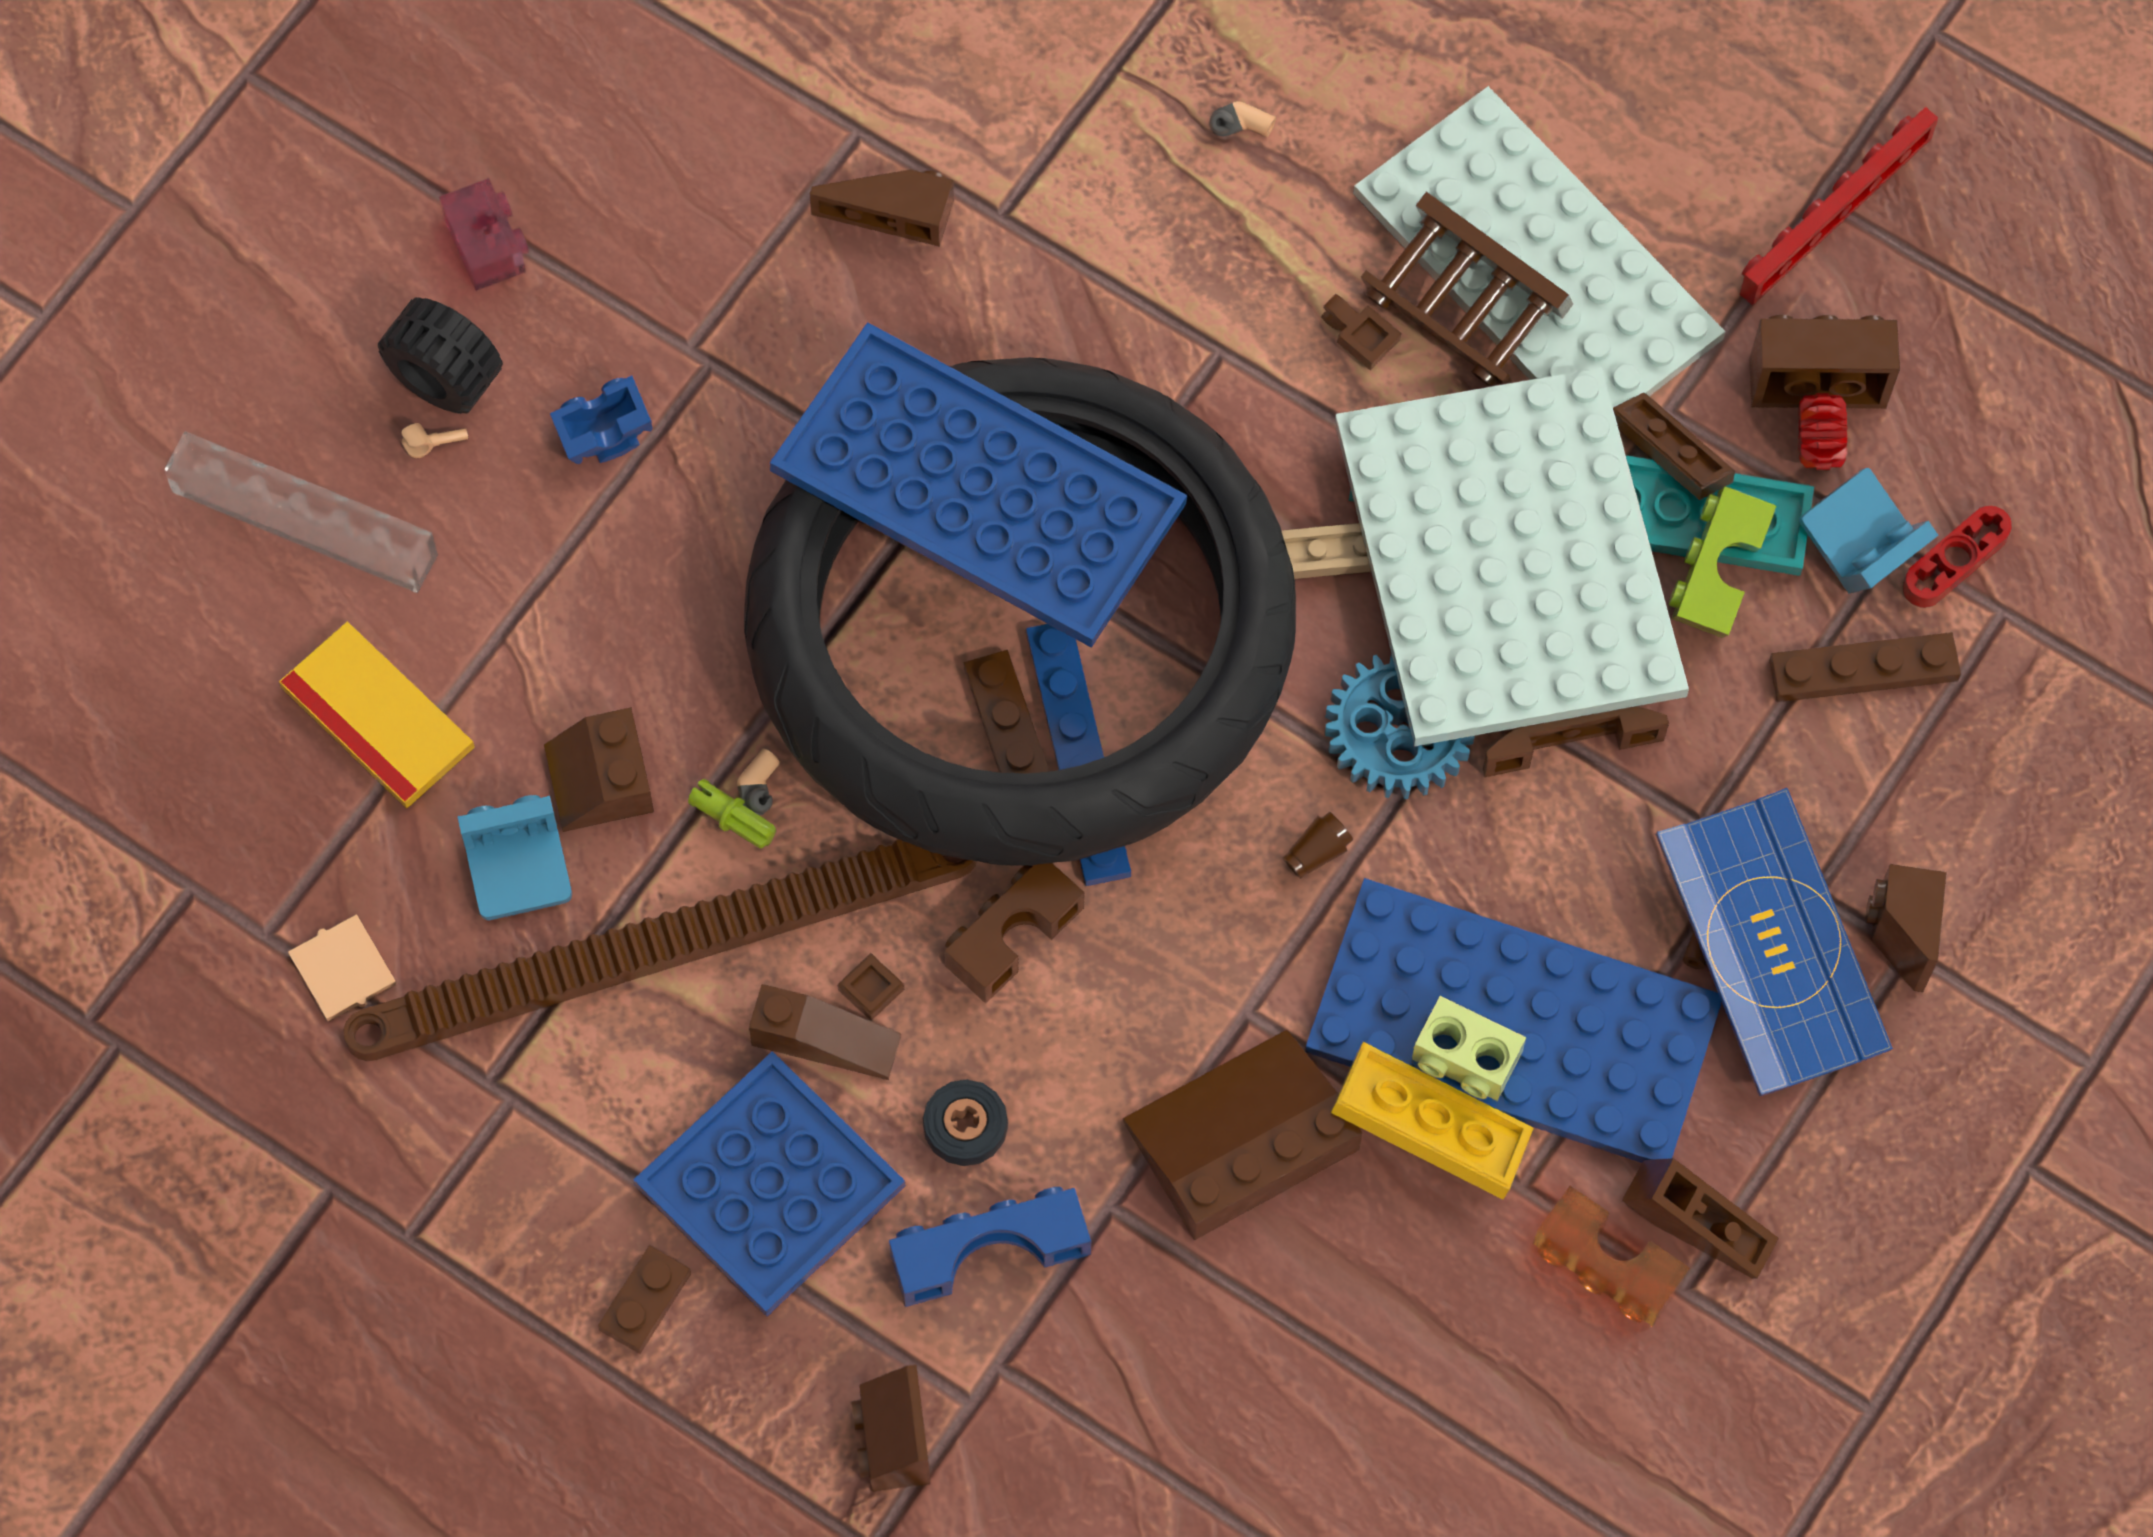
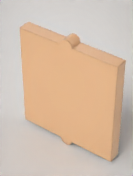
M357 914L327 931L320 929L318 936L288 951L289 956L328 1022L356 1006L365 1007L367 1000L396 985L394 977Z

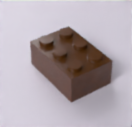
M1774 315L1769 318H1761L1749 358L1751 407L1799 408V402L1803 396L1815 395V393H1829V395H1841L1846 403V408L1887 409L1900 371L1897 320H1884V318L1875 315L1864 316L1860 319H1838L1832 315H1821L1814 319H1793L1789 315Z

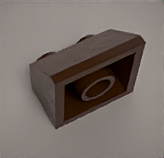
M632 707L585 717L544 744L563 832L654 812Z
M1890 864L1884 879H1876L1873 896L1869 895L1865 923L1873 924L1872 942L1913 991L1924 992L1939 957L1947 872Z
M907 1365L860 1384L861 1400L851 1401L855 1430L865 1429L867 1447L857 1448L860 1477L871 1478L872 1492L930 1484L929 1460L917 1365Z

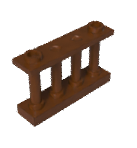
M1426 191L1415 205L1423 217L1420 221L1422 228L1381 281L1365 270L1361 276V279L1368 288L1365 295L1384 310H1387L1392 305L1475 366L1471 371L1472 374L1489 387L1495 386L1496 383L1500 385L1513 383L1509 374L1502 370L1503 366L1543 314L1548 316L1553 311L1562 319L1574 305L1570 295ZM1446 234L1459 243L1455 248L1458 252L1421 301L1415 306L1395 291L1436 237L1441 239ZM1481 259L1494 269L1491 273L1493 279L1454 330L1450 332L1432 319L1431 316L1472 263L1477 265ZM1517 285L1529 294V297L1526 299L1529 304L1488 358H1486L1466 342L1507 289L1513 290Z

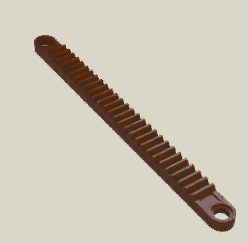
M898 839L890 846L882 844L870 852L866 850L860 851L854 857L843 856L835 863L830 861L824 862L819 868L808 867L799 874L794 872L788 873L783 879L772 878L764 885L753 884L745 891L741 889L734 890L729 896L718 895L709 902L704 900L698 901L695 906H682L674 913L666 911L655 919L647 917L641 923H628L619 930L608 929L605 934L600 936L592 934L584 941L573 940L568 946H553L548 952L537 951L529 958L521 956L510 964L502 962L494 969L483 968L474 975L463 974L455 981L450 979L444 980L439 986L428 985L420 992L409 991L403 997L371 1006L352 1014L346 1021L343 1029L344 1040L349 1051L356 1058L364 1061L382 1059L962 878L972 872L976 867L977 861L964 859L959 863H951L945 860L941 854L932 853ZM365 1024L376 1025L382 1031L379 1041L372 1046L360 1045L355 1040L357 1030Z

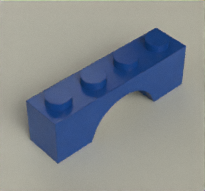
M1051 1187L1038 1192L1035 1195L1036 1199L1018 1204L1016 1200H1005L992 1205L989 1208V1212L971 1217L970 1213H959L944 1219L943 1225L924 1230L923 1226H913L896 1234L897 1238L889 1240V1248L905 1306L908 1307L951 1295L954 1278L962 1262L971 1253L987 1245L1011 1244L1023 1248L1035 1256L1044 1268L1091 1255V1239L1075 1188L1063 1191L1062 1187Z

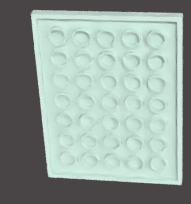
M1602 367L1335 414V426L1414 746L1687 697L1689 687Z

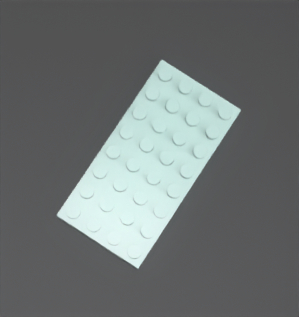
M1489 86L1354 186L1353 194L1404 248L1408 246L1422 228L1420 221L1423 217L1415 205L1427 191L1570 295L1574 305L1562 319L1553 311L1548 316L1543 314L1510 357V360L1529 380L1602 367L1611 404L1614 408L1644 392L1651 396L1724 339L1725 330ZM1446 234L1441 239L1436 237L1418 263L1436 281L1458 251L1455 248L1459 243ZM1481 259L1477 265L1472 263L1449 292L1451 298L1466 313L1493 279L1491 273L1494 269ZM1517 285L1513 290L1507 289L1479 325L1496 345H1498L1529 304L1526 301L1529 294Z

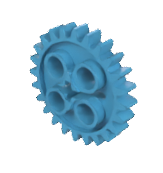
M1392 654L1390 663L1385 665L1377 655H1374L1371 670H1368L1361 663H1357L1355 668L1356 679L1346 674L1342 676L1341 686L1343 690H1332L1331 701L1335 705H1329L1326 708L1325 718L1332 722L1325 725V736L1334 738L1329 742V753H1342L1338 758V769H1344L1349 766L1353 767L1350 777L1352 783L1364 776L1368 779L1367 792L1370 793L1377 784L1384 785L1385 798H1389L1394 787H1400L1404 799H1408L1411 787L1417 786L1419 791L1425 796L1428 794L1429 781L1432 780L1437 786L1443 788L1446 781L1445 772L1453 776L1459 774L1460 765L1457 760H1468L1470 750L1465 745H1473L1475 736L1425 744V746L1433 747L1430 751L1426 750L1422 745L1414 746L1403 700H1393L1386 694L1389 690H1400ZM1374 700L1376 703H1378V706L1375 704L1368 703V701ZM1368 721L1374 723L1379 729L1373 733H1364L1356 725L1360 722ZM1392 723H1393L1394 725L1399 726V727H1398V728L1393 727V726H1392ZM1400 749L1407 750L1415 758L1407 762L1395 759L1392 753Z

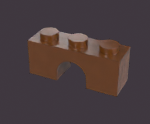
M1053 863L1024 865L1012 878V886L1001 897L998 894L990 897L978 912L980 917L968 929L965 926L958 928L945 944L947 948L945 950V967L985 1004L1019 972V956L1003 940L1010 929L1019 925H1032L1040 929L1052 940L1084 909L1085 892Z

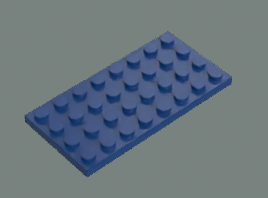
M868 322L770 461V471L1091 648L1187 502L1186 494Z
M1364 878L1305 1047L1306 1053L1351 1067L1360 1046L1365 1042L1424 1072L1419 1068L1418 1062L1412 1060L1413 1050L1438 998L1442 996L1526 1037L1523 1052L1498 1101L1488 1096L1486 1099L1474 1098L1531 1127L1640 1163L1643 1160L1673 1157L1722 1003L1719 993ZM1438 1035L1433 1039L1434 1043L1442 1049H1452L1457 1046L1455 1039L1449 1035ZM1485 1055L1476 1059L1477 1064L1485 1070L1491 1071L1500 1067L1498 1060L1492 1056ZM1445 1075L1443 1078L1434 1077L1470 1095L1462 1089L1461 1083Z

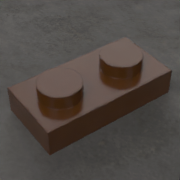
M649 1245L598 1324L599 1331L641 1354L691 1275L690 1268Z

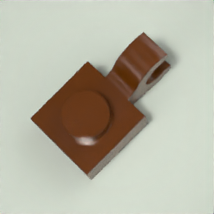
M1335 294L1323 307L1326 311L1321 315V318L1333 329L1342 331L1338 335L1337 343L1370 371L1400 341L1402 333L1369 305L1359 314L1342 297Z

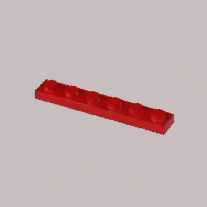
M1926 107L1914 118L1910 115L1903 118L1893 130V137L1884 146L1881 143L1874 145L1862 160L1863 165L1856 172L1852 173L1850 170L1845 172L1832 188L1833 193L1824 201L1818 198L1806 209L1802 216L1803 221L1794 229L1788 226L1781 231L1772 243V250L1764 257L1758 254L1748 262L1742 271L1744 279L1739 295L1752 306L1932 139L1939 118Z

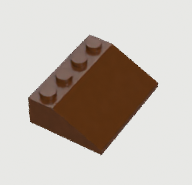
M1288 1030L1275 1035L1123 1118L1125 1126L1194 1240L1359 1151L1362 1131L1358 1126L1331 1113L1339 1095L1338 1092Z

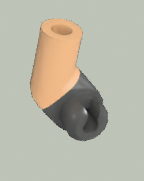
M1237 101L1215 110L1210 116L1209 124L1213 133L1222 137L1230 136L1245 129H1250L1268 137L1274 127L1276 117L1246 103Z
M764 748L737 779L739 797L745 801L743 805L759 816L770 810L773 798L772 795H769L766 780L780 764L779 759L772 752Z

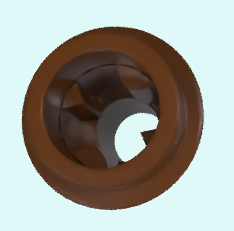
M1328 812L1322 818L1317 816L1289 852L1282 858L1294 874L1301 879L1307 873H1311L1348 851L1346 846L1353 841V837L1344 825L1331 812Z

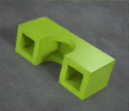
M1726 486L1718 491L1717 496L1709 494L1700 520L1707 522L1701 539L1693 537L1685 556L1684 563L1691 565L1685 582L1677 580L1668 606L1675 608L1672 620L1720 638L1729 635L1745 592L1723 582L1717 571L1718 557L1724 548L1731 546L1740 547L1754 553L1760 550L1777 505Z

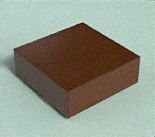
M872 953L837 984L838 991L870 1021L905 990L904 983Z

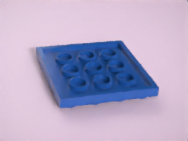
M773 1051L633 1179L634 1185L766 1317L906 1187L905 1180Z

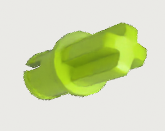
M702 779L697 783L702 788V791L696 787L692 789L688 798L689 805L696 807L719 822L721 830H731L758 848H764L772 842L776 833V827L744 806V799L740 797L733 799L710 784L706 779Z

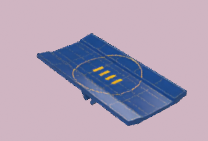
M1788 787L1755 801L1656 833L1661 850L1759 1097L1866 1061L1893 1049Z

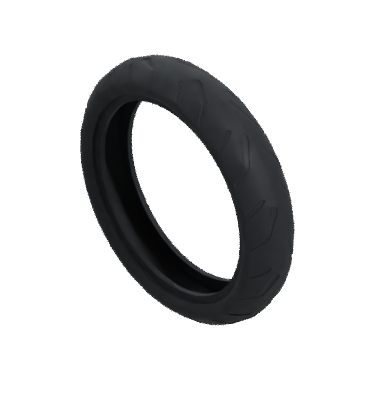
M1025 357L980 360L949 366L1187 495L1186 505L1178 518L1188 528L1204 554L1216 586L1221 614L1219 633L1213 652L1202 675L1179 706L1152 731L1117 752L1080 766L1028 774L998 773L968 768L927 754L891 733L859 704L835 669L824 643L820 627V610L825 585L833 562L844 541L860 520L785 480L765 512L754 544L746 580L744 633L759 697L785 745L817 784L834 796L856 817L889 836L916 845L932 853L988 864L1023 866L1076 861L1133 844L1166 828L1201 804L1243 763L1262 734L1279 700L1290 667L1296 634L1295 578L1281 527L1261 486L1247 470L1233 448L1207 423L1157 390L1099 367L1047 358Z

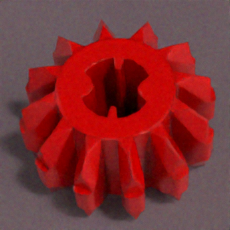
M1815 393V395L1803 396L1798 408V450L1800 462L1805 468H1816V470H1830V468L1842 467L1846 461L1848 442L1845 401L1841 395H1829V393Z

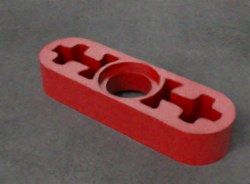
M1983 506L1976 510L1909 568L1902 587L1905 598L1911 604L1921 608L1936 605L2006 544L2012 529L2009 515L1997 506ZM1992 523L1998 526L1996 534L1993 532L1987 533L1980 540L1979 545H1977L1974 539L1979 535L1983 524L1986 526ZM1951 547H1960L1968 553L1970 562L1964 566H1954L1945 558V551ZM1937 567L1941 574L1936 577L1932 588L1926 587L1919 590L1916 587L1918 578L1921 581L1927 580L1934 574Z

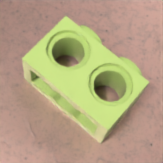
M1440 996L1415 1043L1412 1060L1418 1062L1419 1068L1431 1076L1443 1078L1445 1075L1461 1083L1462 1089L1474 1097L1486 1099L1488 1096L1498 1101L1523 1052L1526 1037ZM1438 1035H1449L1455 1039L1457 1046L1452 1049H1442L1434 1043L1433 1039ZM1485 1055L1492 1056L1498 1060L1500 1067L1496 1070H1485L1477 1064L1476 1059Z

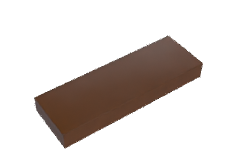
M1645 392L1613 408L1618 429L1699 501L1709 496V494L1722 489L1724 486L1733 483L1735 470Z

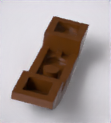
M1629 707L1519 727L1506 734L1486 751L1482 770L1484 777L1529 769L1533 750L1614 733L1619 750L1662 742L1665 740L1669 721L1665 714L1640 707Z

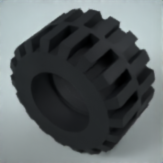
M417 297L413 300L411 299L380 339L377 346L379 348L378 352L388 369L405 387L426 402L443 410L458 414L470 412L502 370L503 366L499 352L479 327L451 307L427 298Z

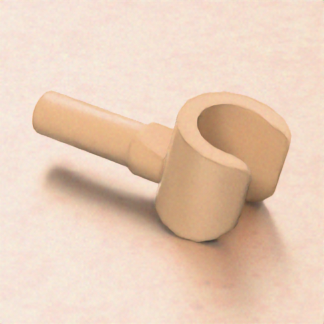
M419 423L405 427L401 433L404 437L401 443L407 453L414 458L424 457L433 447L440 444L468 439L466 428L427 435Z

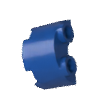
M632 375L627 378H616L608 381L601 388L602 394L594 400L586 401L584 397H575L564 402L560 409L550 413L569 460L576 464H581L582 457L597 455L600 463L610 461L637 448L640 445L637 436L643 431H652L651 419Z

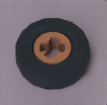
M968 1079L952 1081L939 1088L927 1102L922 1119L925 1139L933 1152L946 1162L961 1166L980 1164L994 1156L1004 1143L1008 1130L1006 1106L997 1092L984 1083ZM967 1113L972 1114L973 1123L978 1124L976 1128L967 1127L964 1132H959L957 1121H953L954 1118L963 1119Z

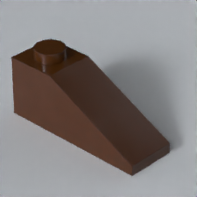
M909 169L812 186L809 194L811 215L940 247L954 203V180L948 179L936 171L919 172Z
M765 984L761 985L749 1025L751 1046L889 1080L901 1039V1033L821 1000Z
M1674 1158L1643 1160L1622 1199L1623 1202L1656 1227L1752 1279L1759 1277L1779 1239Z

